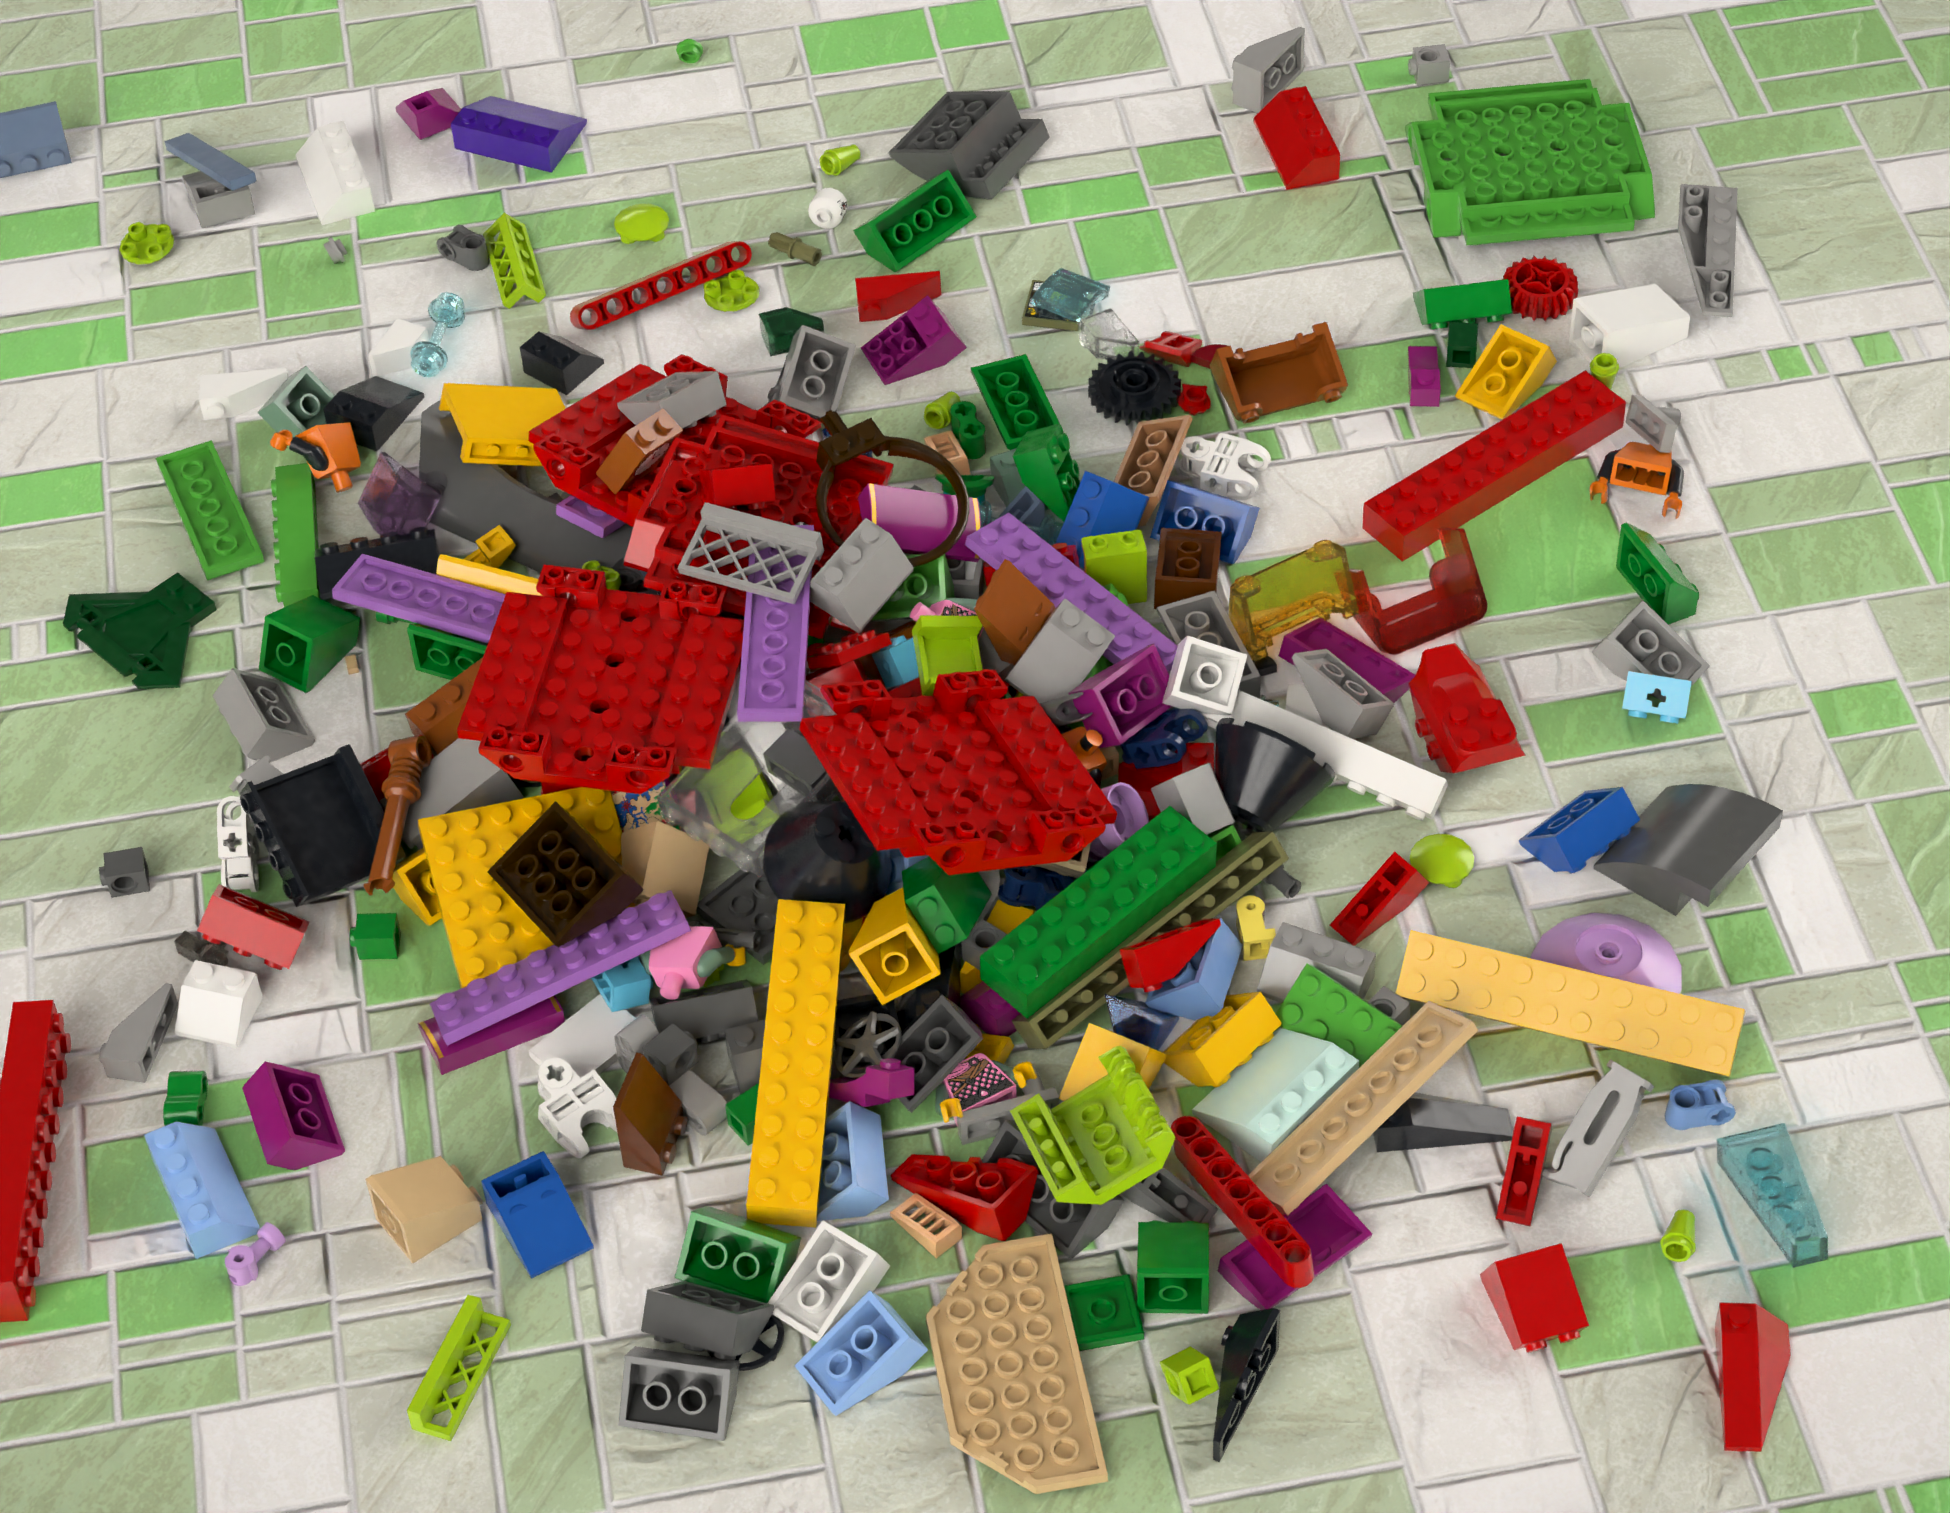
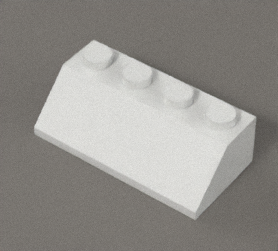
M344 121L317 127L296 153V160L321 225L375 212L370 185Z

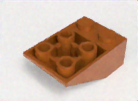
M1004 559L999 569L993 573L991 582L984 594L978 598L974 610L1001 661L1015 665L1054 611L1055 606L1009 560Z

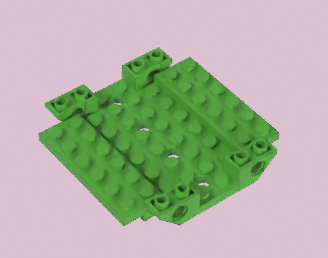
M1590 79L1428 93V104L1433 120L1410 122L1405 126L1414 165H1420L1425 184L1424 205L1433 238L1461 236L1462 227L1466 246L1633 231L1634 220L1655 218L1652 172L1630 104L1602 105L1597 88H1593Z

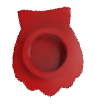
M1182 384L1178 405L1184 412L1195 416L1203 414L1210 408L1211 401L1206 393L1207 386Z

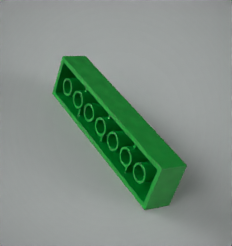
M1168 806L980 956V979L1028 1019L1216 867L1217 843L1175 809Z

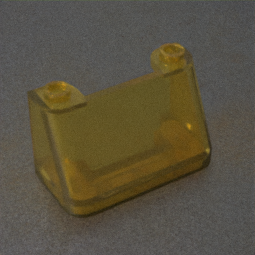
M1330 540L1318 541L1314 544V547L1252 575L1241 576L1230 586L1228 616L1253 661L1268 656L1266 646L1270 647L1273 645L1272 637L1315 617L1327 621L1330 619L1331 613H1342L1344 619H1349L1359 614L1346 550Z

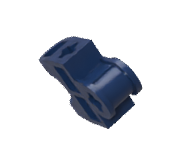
M1195 709L1166 710L1120 745L1123 751L1122 759L1126 764L1133 763L1136 769L1176 763L1187 752L1185 743L1195 741L1207 731V721ZM1187 719L1194 720L1198 724L1199 729L1190 728L1187 724Z
M1038 866L1006 868L1004 870L1006 875L1004 884L1000 885L997 894L1000 900L1008 905L1015 907L1035 906L1037 911L1078 878L1063 876L1055 871Z

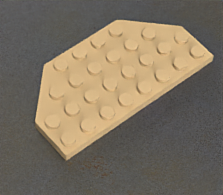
M1052 1233L983 1245L975 1254V1260L966 1271L962 1270L947 1288L946 1295L937 1306L934 1305L926 1314V1325L951 1445L1034 1494L1108 1482L1106 1464Z

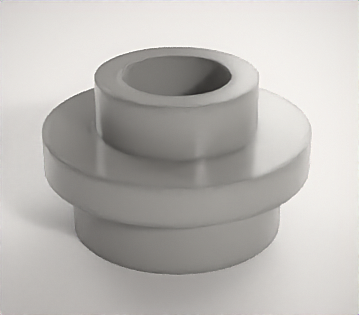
M332 237L328 238L329 241L323 245L334 264L339 261L345 262L346 260L343 256L347 254V251L341 240L334 241Z

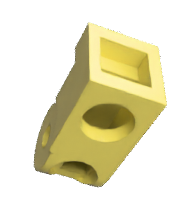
M1244 896L1236 904V927L1239 941L1243 945L1241 950L1243 961L1267 958L1270 945L1276 936L1275 928L1265 929V904L1263 900L1256 896Z

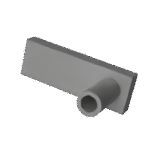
M1632 395L1625 423L1656 450L1670 453L1676 429L1681 420V412L1676 408L1656 407L1644 396Z
M1033 1067L1038 1078L1026 1080V1086L1022 1088L1025 1095L963 1111L962 1118L957 1116L958 1135L962 1145L995 1137L1005 1120H1014L1010 1110L1040 1093L1051 1110L1059 1105V1097L1055 1087L1045 1090L1037 1069Z

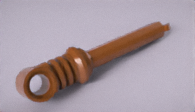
M424 736L393 740L389 744L388 757L391 767L389 776L382 783L381 788L387 804L368 883L363 884V887L370 896L373 895L374 888L382 889L385 893H388L395 886L392 878L409 806L420 799L422 790L419 783L423 767H428L432 761L431 746Z

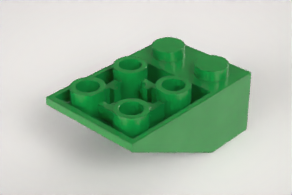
M1056 424L1027 431L1014 452L1013 459L1022 483L1064 522L1080 484L1079 467L1077 462L1071 458L1068 436L1062 433L1060 425Z

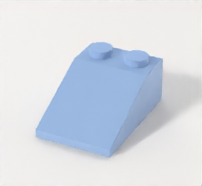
M869 1290L795 1365V1368L829 1410L837 1416L903 1376L928 1349L887 1301Z

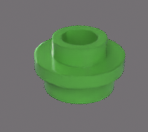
M686 39L677 44L676 52L681 61L695 63L702 56L703 47L693 39Z

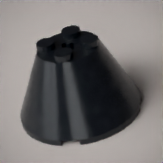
M1222 718L1219 720L1216 726L1215 775L1235 821L1246 825V830L1251 834L1254 832L1274 831L1332 784L1335 778V772L1332 767L1326 762L1322 767L1313 760L1316 754L1298 742L1252 722L1246 721L1244 726L1233 724V718Z
M815 800L798 804L788 809L775 821L765 839L764 873L770 888L778 899L845 904L846 924L866 916L874 902L882 899L889 887L892 874L889 849L879 851L875 849L845 801Z

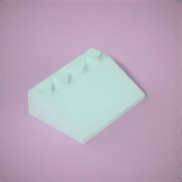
M1279 1027L1273 1033L1274 1037L1251 1053L1252 1058L1247 1063L1234 1069L1230 1073V1079L1223 1085L1215 1087L1192 1109V1114L1262 1162L1359 1069L1358 1059L1332 1042Z

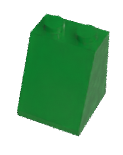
M314 595L266 615L259 670L304 693L310 692L357 645L360 617Z
M929 856L901 871L905 902L937 953L940 954L967 939L992 895L980 873L948 875Z
M1158 1220L1138 1222L1137 1306L1139 1313L1208 1314L1209 1223H1198L1196 1221H1186L1184 1223L1162 1222Z

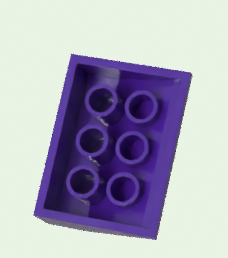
M489 96L463 107L452 121L451 129L454 146L457 150L552 173L587 124V119Z

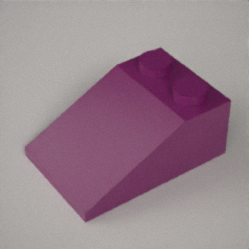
M1154 644L1146 646L1095 674L1068 693L1069 695L1078 692L1084 693L1073 699V702L1080 714L1093 713L1082 722L1087 731L1095 730L1102 736L1103 742L1098 748L1121 745L1172 707L1162 703L1169 680V673Z

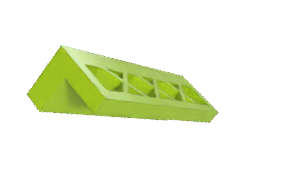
M504 212L483 233L503 306L510 309L523 295L539 303L546 296L525 224ZM499 233L497 241H494V237ZM503 248H505L502 259H500ZM511 265L508 275L505 277L507 268ZM516 283L517 288L511 293L513 284Z
M467 1295L407 1409L413 1430L452 1441L511 1326L510 1319L484 1312L481 1298ZM482 1323L498 1328L494 1336L479 1340L477 1333ZM479 1351L482 1357L480 1363L465 1370L462 1364L464 1358ZM464 1380L467 1385L465 1392L450 1399L447 1394L449 1386ZM449 1409L452 1417L446 1428L431 1423L434 1415Z

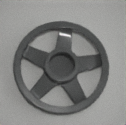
M870 1012L869 1016L854 1023L841 1038L836 1040L835 1064L839 1072L847 1078H860L866 1072L861 1074L851 1073L858 1062L862 1059L865 1062H871L873 1065L880 1064L882 1059L880 1054L884 1048L883 1042L896 1037L894 1047L887 1057L893 1059L901 1043L902 1034L899 1023L888 1014H877L875 1012ZM877 1021H886L894 1026V1028L882 1033H875ZM866 1025L862 1037L850 1038L859 1028ZM844 1047L855 1050L845 1066L842 1063Z

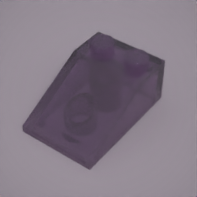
M381 452L358 501V505L374 531L378 534L397 532L398 535L410 533L411 529L428 526L441 495L387 453Z

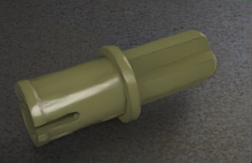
M778 232L771 233L768 245L788 254L790 259L797 258L812 266H816L821 259V249L803 243L800 238L796 237L793 239Z

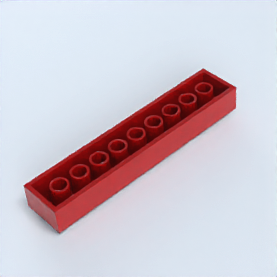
M1585 370L1364 502L1362 528L1403 562L1621 429L1624 423L1626 401Z
M54 1000L13 1002L0 1084V1322L28 1321L30 1307H34L36 1303V1291L33 1282L34 1277H39L40 1261L37 1254L38 1248H42L44 1245V1232L41 1225L42 1219H47L48 1203L45 1197L46 1191H50L52 1187V1175L49 1170L50 1163L55 1162L56 1148L53 1139L54 1135H58L60 1130L57 1111L58 1107L63 1106L64 1101L61 1082L67 1078L65 1054L71 1051L70 1034L64 1032L63 1014L57 1012Z

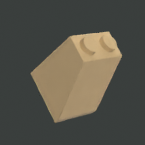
M659 821L623 832L621 835L622 867L644 889L632 903L637 906L648 901L655 894L671 890L685 918L695 916L710 843Z
M441 1156L371 1175L365 1179L376 1220L412 1263H415L483 1220L480 1205L483 1202L479 1193L473 1186L468 1188L463 1183L464 1179L459 1169L454 1164L449 1166Z

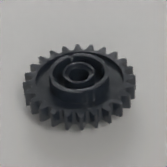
M1130 351L1127 357H1123L1118 353L1116 360L1108 357L1107 364L1098 363V370H1092V377L1088 379V398H1091V406H1096L1097 413L1104 412L1105 419L1113 416L1114 423L1125 420V424L1128 426L1131 421H1136L1138 424L1142 420H1152L1153 417L1163 419V413L1171 414L1172 407L1178 406V397L1181 396V379H1178L1179 372L1173 371L1172 364L1165 365L1164 358L1156 361L1155 354L1144 357V353L1140 352L1138 356H1134Z

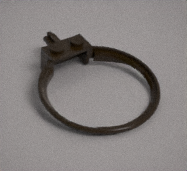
M829 410L825 416L820 418V421L831 436L820 441L816 462L823 473L821 474L816 492V510L827 535L839 548L845 541L835 531L827 512V495L834 482L835 467L872 450L876 457L881 456L882 451H888V456L907 457L931 464L945 475L954 489L958 504V515L953 530L935 549L917 557L907 558L912 566L925 565L938 559L958 542L968 522L969 496L961 475L950 461L936 450L920 442L900 437L884 436L872 418L850 428H847L836 411L832 412V410Z

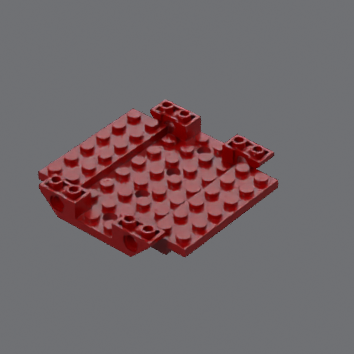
M683 354L664 365V371L667 376L652 370L649 366L639 364L529 431L528 441L534 444L533 450L556 488L632 527L634 526L635 519L666 455L653 472L642 479L636 480L633 485L617 492L616 495L598 477L596 472L623 434L636 426L618 409L617 403L675 372L716 371L714 368L707 367ZM718 372L727 405L716 410V415L697 420L696 426L683 429L678 438L704 445L712 427L717 425L722 414L802 438H806L821 428L822 422L775 399L759 410H754L733 398L726 397L728 376ZM683 488L678 490L683 493L690 492L689 490ZM739 505L737 507L742 510L749 509V507L745 505Z
M723 414L717 425L712 427L704 445L675 437L635 519L623 565L647 572L644 578V587L662 592L665 579L721 585L678 572V566L702 519L700 512L705 502L707 503L699 477V470L762 463L772 464L776 501L767 502V508L746 510L737 508V511L789 525H796L798 522L814 525V531L821 533L824 553L821 559L815 560L813 564V578L839 549L824 530L816 510V492L821 474L823 473L816 462L819 442ZM859 455L835 467L834 482L827 495V512L832 526L842 540L846 541L862 522L858 496L868 483L887 486L893 473L894 464ZM683 488L689 490L690 492L683 493L678 490ZM706 531L702 540L706 545L721 539L718 533ZM741 539L730 543L733 552L750 546L748 541ZM725 546L709 552L713 561L730 555ZM704 554L692 559L689 566L699 568L709 562ZM749 555L738 560L742 569L748 567ZM734 562L717 568L719 574L726 576L738 571ZM727 586V594L722 610L745 616L746 591ZM810 602L808 635L823 639L830 620V626L853 633L856 632Z
M544 564L536 585V591L543 596L506 592L457 728L458 738L481 741L478 748L479 753L514 779L633 794L644 793L669 778L671 773L680 774L682 766L711 769L741 669L744 620L716 617V615L721 613L727 594V586L665 579L661 595L607 589L605 571ZM627 617H636L631 622L624 621ZM613 662H621L618 667L608 666ZM598 708H605V709H607V710H605L603 713H600V714H597V713H594V712H593L594 710H596V709H598ZM583 755L591 756L587 761L577 760V758Z
M995 669L939 674L933 695L900 699L892 698L880 680L821 685L820 692L837 715L801 718L799 727L801 733L875 849L879 851L899 848L905 858L928 855L948 875L1068 861L1105 831V824H1114L1116 820V810L1034 696H1021L1000 699L1007 694L1008 687Z

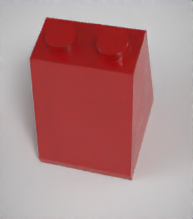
M1562 1243L1496 1261L1480 1274L1481 1281L1514 1350L1525 1348L1527 1353L1535 1352L1546 1348V1341L1559 1338L1560 1344L1581 1338L1579 1332L1589 1326Z

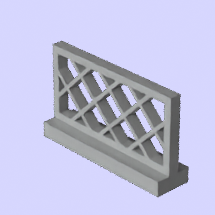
M705 502L700 512L702 519L678 566V572L683 575L795 604L815 560H820L824 553L821 533ZM706 531L718 533L721 539L706 545L702 540ZM739 539L748 541L750 546L737 552H733L730 543ZM725 546L730 555L713 561L709 552ZM767 547L777 549L779 554L762 560L758 552ZM754 553L758 563L742 569L738 560ZM704 554L709 562L699 568L689 566L692 559ZM795 555L806 557L803 564L791 568L787 560ZM783 561L787 570L771 577L767 567ZM734 562L738 570L726 576L719 574L717 568ZM763 570L767 578L758 583H752L747 580L746 576ZM792 578L794 585L790 592L777 589L776 583Z

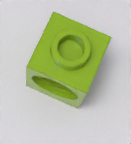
M1191 1346L1160 1361L1170 1393L1188 1405L1219 1390L1209 1357Z

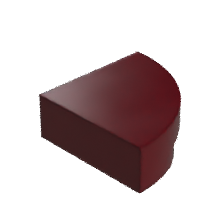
M1212 344L1201 347L1191 355V362L1211 369L1210 363L1216 350L1227 345Z

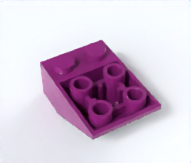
M927 295L863 345L861 350L883 384L888 385L944 366L967 347L945 314Z

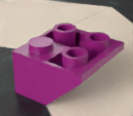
M443 88L425 91L402 101L395 107L398 115L420 140L451 128L452 121L461 111V108Z

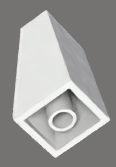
M1657 284L1577 297L1573 299L1569 343L1589 363L1597 354L1608 353L1616 358L1619 368L1687 339L1690 316L1686 310L1674 302L1670 295L1664 292Z

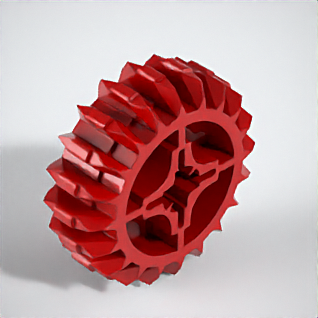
M1533 255L1532 259L1528 260L1523 257L1521 262H1513L1512 267H1508L1503 275L1502 280L1508 279L1512 312L1513 314L1521 313L1522 319L1532 317L1533 321H1535L1536 318H1542L1546 322L1547 318L1551 317L1557 320L1559 314L1566 315L1567 310L1573 308V299L1578 297L1577 276L1574 275L1573 269L1567 268L1566 263L1559 264L1557 258L1548 260L1544 256L1543 259H1537Z

